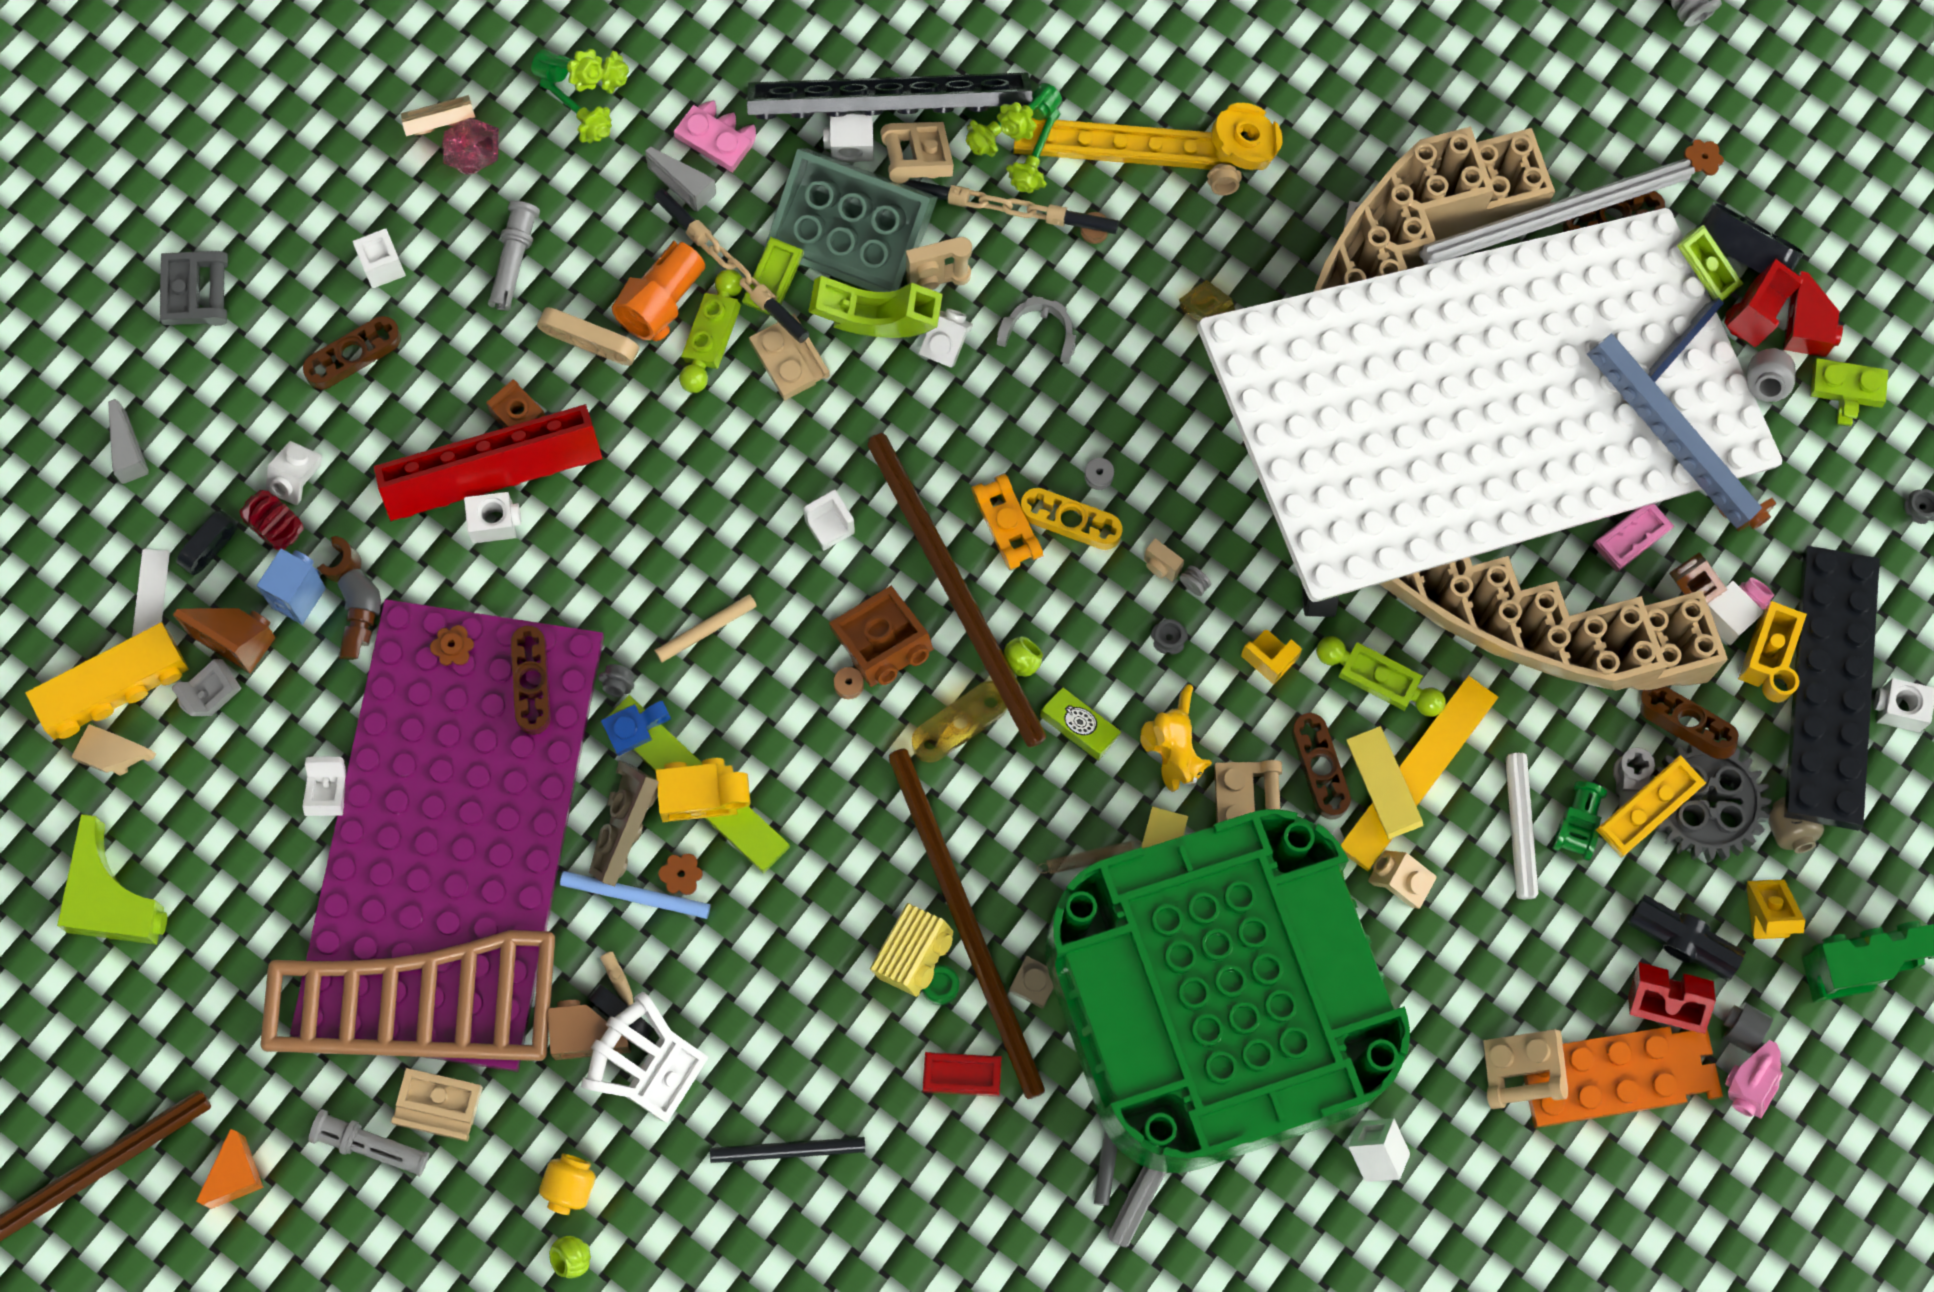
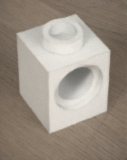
M847 114L841 117L830 116V128H823L824 149H831V157L843 162L874 161L872 116L863 114Z
M509 492L464 497L467 531L473 544L516 538L515 526L521 525V513L519 504L512 503ZM492 512H501L503 514L498 522L488 523L485 521L486 517Z
M1892 678L1882 688H1878L1875 694L1873 708L1878 710L1876 723L1920 733L1932 721L1934 687ZM1896 698L1905 700L1909 706V711L1901 710L1896 703Z

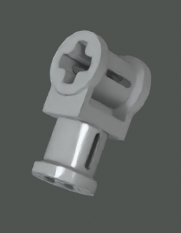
M1643 748L1629 749L1613 765L1616 795L1619 796V808L1650 782V775L1655 767L1654 758L1651 753ZM1630 761H1633L1634 768L1640 769L1637 774H1634L1632 767L1627 766Z

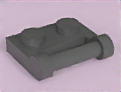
M222 251L161 253L160 321L162 325L207 323L220 326L227 323V310L224 309V268L228 267L227 253ZM200 267L210 268L209 308H199Z

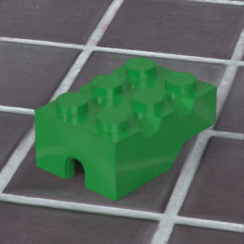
M1911 921L1896 926L1897 930L1887 933L1883 932L1882 927L1861 931L1859 937L1848 940L1845 934L1833 935L1822 939L1823 943L1812 946L1813 951L1802 958L1813 1003L1871 993L1879 983L1894 979L1898 972L1918 969L1924 966L1925 958H1934V924L1921 926L1920 921Z

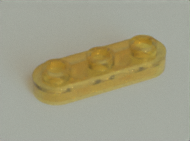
M985 681L920 725L912 735L914 754L924 762L939 761L1004 716L1008 709L993 681ZM992 697L997 700L998 704L993 708L985 706L984 700ZM962 718L968 724L965 728L959 729L954 726V721ZM928 739H933L938 745L935 749L928 750L924 747V742Z

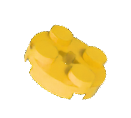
M1234 103L1230 105L1227 110L1222 111L1218 115L1211 130L1212 141L1217 149V158L1224 164H1233L1243 169H1266L1282 146V132L1277 122L1274 121L1272 124L1265 117L1267 112L1250 103ZM1243 131L1247 132L1248 137L1254 140H1246L1242 137L1241 133Z

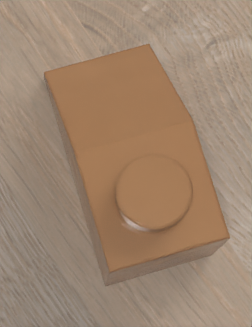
M579 1000L557 1002V1007L548 1008L550 1054L554 1060L592 1057L593 1049H591V1046L596 1039L601 1040L608 1029V1026H606L607 1021L589 1006L580 1005ZM621 1036L613 1050L619 1054L631 1053V1044L628 1039Z

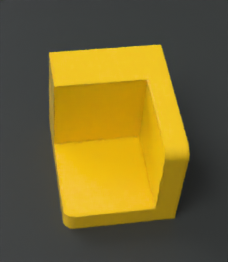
M1264 630L1253 642L1249 641L1244 646L1241 657L1274 685L1299 659L1302 648L1292 639L1285 645L1269 630Z

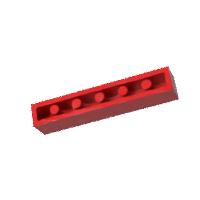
M584 404L373 467L390 521L400 518H408L414 514L437 507L448 506L451 503L464 500V497L484 495L485 493L516 486L532 479L550 476L566 469L584 466L603 458L587 405Z

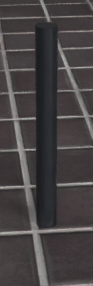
M865 1137L710 1148V1162L724 1163L865 1153Z

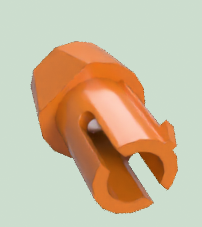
M673 241L641 279L632 277L628 279L612 305V313L616 320L629 333L640 339L659 341L665 338L670 332L668 325L679 314L676 303L705 270V263L702 257L684 242H680L677 245Z

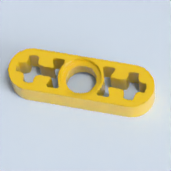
M1042 488L1030 489L1022 497L1021 508L1030 524L1101 550L1112 549L1120 542L1122 524L1113 514ZM1039 499L1043 501V508L1047 510L1040 509L1036 514L1031 512L1032 506L1028 503L1034 504ZM1055 504L1059 507L1057 508L1055 513V521L1049 520L1051 515L1050 511H1053V506ZM1069 510L1078 512L1082 522L1076 527L1065 526L1061 521V516L1064 512ZM1088 517L1093 518L1092 526L1102 529L1105 524L1110 525L1111 532L1115 535L1108 534L1106 539L1101 538L1100 531L1093 527H1090L1089 534L1085 533Z

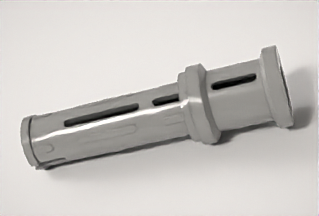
M522 201L509 202L508 210L510 215L507 227L502 230L500 235L504 246L491 296L488 300L490 307L493 308L497 304L496 309L502 311H509L511 309V302L524 251L532 245L533 238L530 235L534 219L538 218L540 214L539 208Z
M324 1109L318 1112L310 1130L309 1142L315 1144L320 1141L339 1148L341 1154L346 1155L356 1152L414 1173L416 1176L420 1177L428 1162L429 1152H423L362 1130V1126L355 1120L351 1122L329 1116L328 1111Z

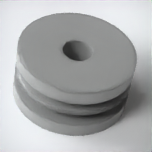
M1104 458L1092 459L1085 468L1084 477L1089 487L1096 490H1103L1109 487L1114 477V467L1111 462Z
M1189 565L1186 569L1187 571L1180 575V581L1192 593L1202 596L1204 591L1211 586V581L1201 570Z

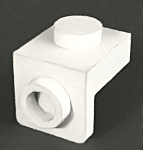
M947 308L945 312L940 311L938 327L927 332L919 354L948 367H954L965 337L971 331L973 324L965 321L967 317L965 314L954 309Z
M289 441L268 464L266 491L289 503L298 505L302 500L303 486L321 466L322 455Z
M330 756L306 757L307 783L303 800L304 815L343 816L345 779L347 774L344 759L342 757Z

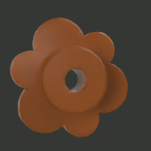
M1699 139L1694 140L1692 145L1684 151L1685 159L1691 161V166L1695 167V172L1703 171V173L1709 176L1715 175L1719 170V166L1724 162L1723 156L1718 154V145L1712 141L1704 143Z
M456 625L450 630L447 628L440 629L437 634L438 638L433 640L430 645L432 654L439 657L441 664L444 666H448L452 662L456 665L466 664L469 660L468 651L473 649L474 642L471 638H467L468 632L465 627ZM451 643H455L453 647H449Z
M684 854L681 857L678 855L669 856L667 860L668 865L662 866L659 870L660 880L667 884L666 887L669 893L675 894L680 891L684 895L693 894L697 889L696 881L701 880L703 877L702 870L697 867L696 857L692 854ZM679 873H685L684 877H679Z

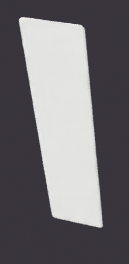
M142 550L132 637L162 622L170 556L169 550Z

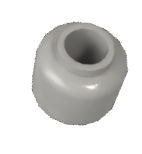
M1776 348L1764 349L1751 358L1747 372V385L1751 394L1757 399L1766 402H1777L1786 398L1792 392L1795 385L1796 369L1792 357L1785 351Z

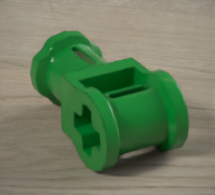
M1576 781L1573 787L1576 794L1572 807H1569L1564 812L1554 837L1552 849L1559 851L1563 848L1581 854L1584 860L1590 861L1599 837L1596 829L1600 826L1602 817L1597 816L1601 799H1605L1607 796V790L1595 783Z

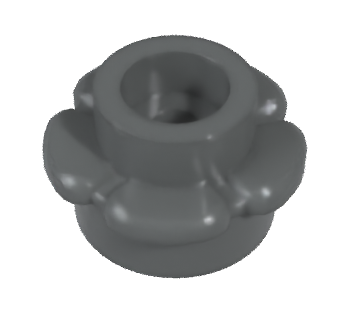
M1922 489L1915 490L1909 494V499L1904 503V509L1907 515L1912 516L1914 522L1926 524L1928 521H1934L1933 491ZM1923 504L1925 506V510H1921L1919 505Z
M1167 619L1154 626L1151 637L1154 639L1153 646L1157 651L1163 654L1169 652L1173 655L1183 650L1188 634L1179 622ZM1166 635H1172L1173 639L1167 640Z
M611 664L606 667L605 672L599 675V681L602 682L604 692L614 697H622L624 694L631 693L634 689L633 680L635 676L628 668Z

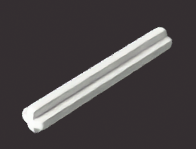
M1525 753L1508 754L1505 760L1516 896L1518 899L1529 900L1536 898L1538 895L1528 762Z

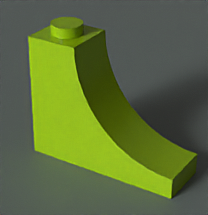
M81 814L57 926L70 934L157 945L158 937L164 934L167 925V913L164 912V907L156 900L138 896L120 885L108 865L105 854L104 832L106 825L96 816Z

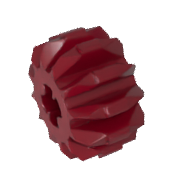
M259 490L254 496L251 495L239 511L243 522L275 550H285L289 545L292 546L304 530L302 522L294 512L269 491Z

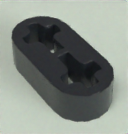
M222 510L214 513L180 551L177 557V564L191 575L200 573L234 535L238 526L237 521Z
M601 984L587 999L607 1018L617 1016L628 1007ZM642 1017L629 1025L631 1029L646 1039L654 1032V1028Z

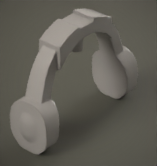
M1043 297L1027 298L1026 302L1017 306L1009 317L1003 318L997 334V345L1006 347L1016 321L1022 315L1032 311H1042V318H1047L1048 313H1051L1064 326L1065 341L1060 362L1070 363L1076 347V335L1072 334V322L1065 306L1055 300L1050 301L1043 299Z

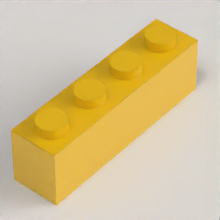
M161 622L25 693L44 731L54 740L58 738L65 739L79 732L82 725L92 720L100 721L111 716L115 708L127 702L135 703L142 700L148 695V691L159 685L166 686L175 683L182 677V673L188 671L189 668L171 633Z

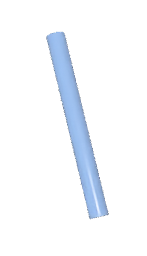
M563 871L560 880V886L705 919L708 918L711 904L620 883H616L614 887L599 881L597 878Z

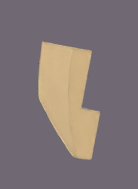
M88 724L71 758L106 773L113 771L121 776L128 772L129 766L143 759L148 762L154 759L156 753L121 736Z

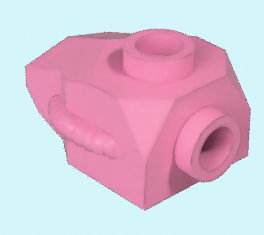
M1769 1040L1740 1067L1735 1065L1727 1077L1725 1085L1730 1087L1728 1096L1733 1101L1732 1107L1746 1116L1753 1117L1755 1115L1762 1119L1779 1089L1783 1072H1781V1052L1777 1043Z

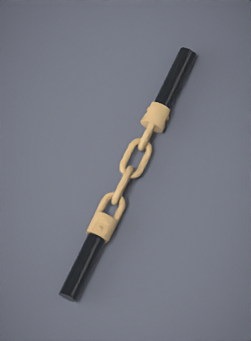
M910 179L902 183L937 196V199L948 201V204L978 209L987 208L1023 218L1034 217L1046 220L1048 224L1063 227L1066 224L1117 234L1119 220L1068 211L1067 207L1052 204L1048 207L1035 205L1030 201L990 196L983 192L955 185L946 187ZM970 195L979 197V203L969 202ZM989 201L1003 203V205L989 204ZM1012 203L1028 206L1027 213L1012 210ZM1037 210L1046 212V215L1036 212Z
M660 189L656 192L654 199L686 230V235L697 246H701L723 268L733 270L737 267L746 276L740 279V286L750 294V299L760 309L766 310L799 343L807 340L809 332L776 300L777 297L764 284H760L752 278L749 271L719 245L711 231L700 220H695L665 189ZM710 240L714 245L708 247L706 243ZM719 251L728 259L727 263L717 255ZM751 283L756 287L754 290L750 287Z

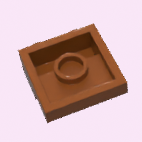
M892 585L829 622L832 632L849 653L853 664L870 687L878 683L880 685L891 683L897 677L899 670L909 664L912 666L921 665L929 657V652L934 650L928 632Z

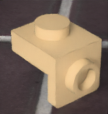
M1386 850L1376 860L1368 882L1373 886L1385 887L1411 908L1420 909L1437 876L1408 853Z

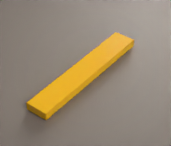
M1032 118L1037 125L1033 131V137L1031 139L1022 138L1019 141L1014 140L1013 154H1032L1047 119L1036 120ZM1056 120L1040 154V156L1208 170L1222 163L1217 158V149L1213 144L1211 132Z
M1469 675L1399 767L1416 807L1499 698ZM1373 803L1341 843L1346 856L1367 872L1393 839L1388 840Z

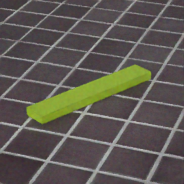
M628 695L607 717L634 704L639 713H642L645 709L633 697ZM662 725L649 729L648 732L652 740L632 750L655 772L656 769H664L665 764L672 762H685L687 766L702 765V762ZM749 806L737 809V815L705 818L763 874L790 848V844Z

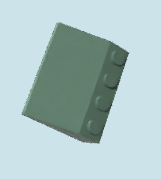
M808 148L797 149L764 250L770 237L802 249L804 255L800 264L873 292L896 291L902 288L906 279V250L920 246L938 197L902 183L892 182L891 179Z

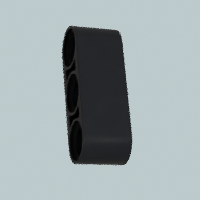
M1715 202L1712 203L1699 227L1705 226L1723 253L1759 273H1762L1775 259L1794 271L1804 255V252L1794 244Z

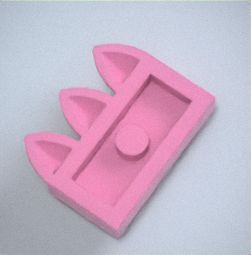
M714 100L705 102L698 107L693 105L674 130V137L733 173L755 142V125H748L736 131V116L734 112L716 119V103Z

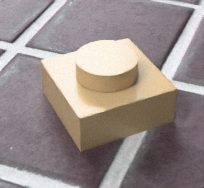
M1156 538L1146 548L1144 561L1147 563V568L1157 577H1166L1173 582L1182 571L1184 559Z

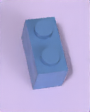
M280 549L258 582L257 587L272 609L303 625L326 587L319 577L321 573L312 566L314 561L297 550L290 554Z

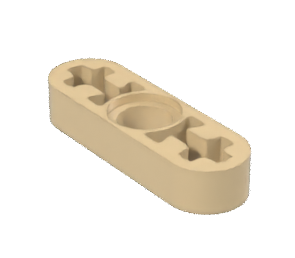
M544 308L537 323V327L551 337L622 365H632L640 349L633 340L554 308Z

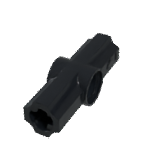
M1645 894L1635 907L1627 923L1663 944L1662 948L1674 958L1687 963L1695 962L1728 982L1740 967L1746 951L1710 932L1711 928L1701 919L1687 913L1678 914Z

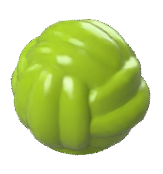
M1026 637L1012 639L1004 649V656L1016 676H1031L1041 666L1043 657L1041 650Z
M573 1236L558 1238L552 1244L549 1251L552 1268L560 1277L575 1278L583 1275L590 1265V1247L587 1243H583L581 1239Z

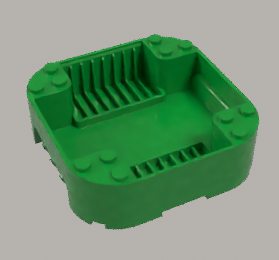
M1281 809L1259 810L1216 823L1213 827L1144 849L1140 847L1100 860L1081 871L1068 884L1058 902L1046 937L1045 956L1048 972L1102 1125L1109 1138L1123 1154L1146 1168L1166 1173L1191 1172L1352 1118L1366 1109L1393 1083L1408 1054L1410 1042L1408 1015L1405 1006L1394 1009L1383 982L1385 976L1383 972L1379 971L1369 945L1372 942L1370 937L1365 935L1355 909L1358 907L1357 903L1351 898L1345 883L1343 871L1349 860L1339 842L1326 828L1319 823L1315 825L1297 816L1298 813Z

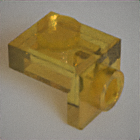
M1205 280L1179 299L1182 310L1198 322L1205 317L1235 311L1232 298L1208 280Z

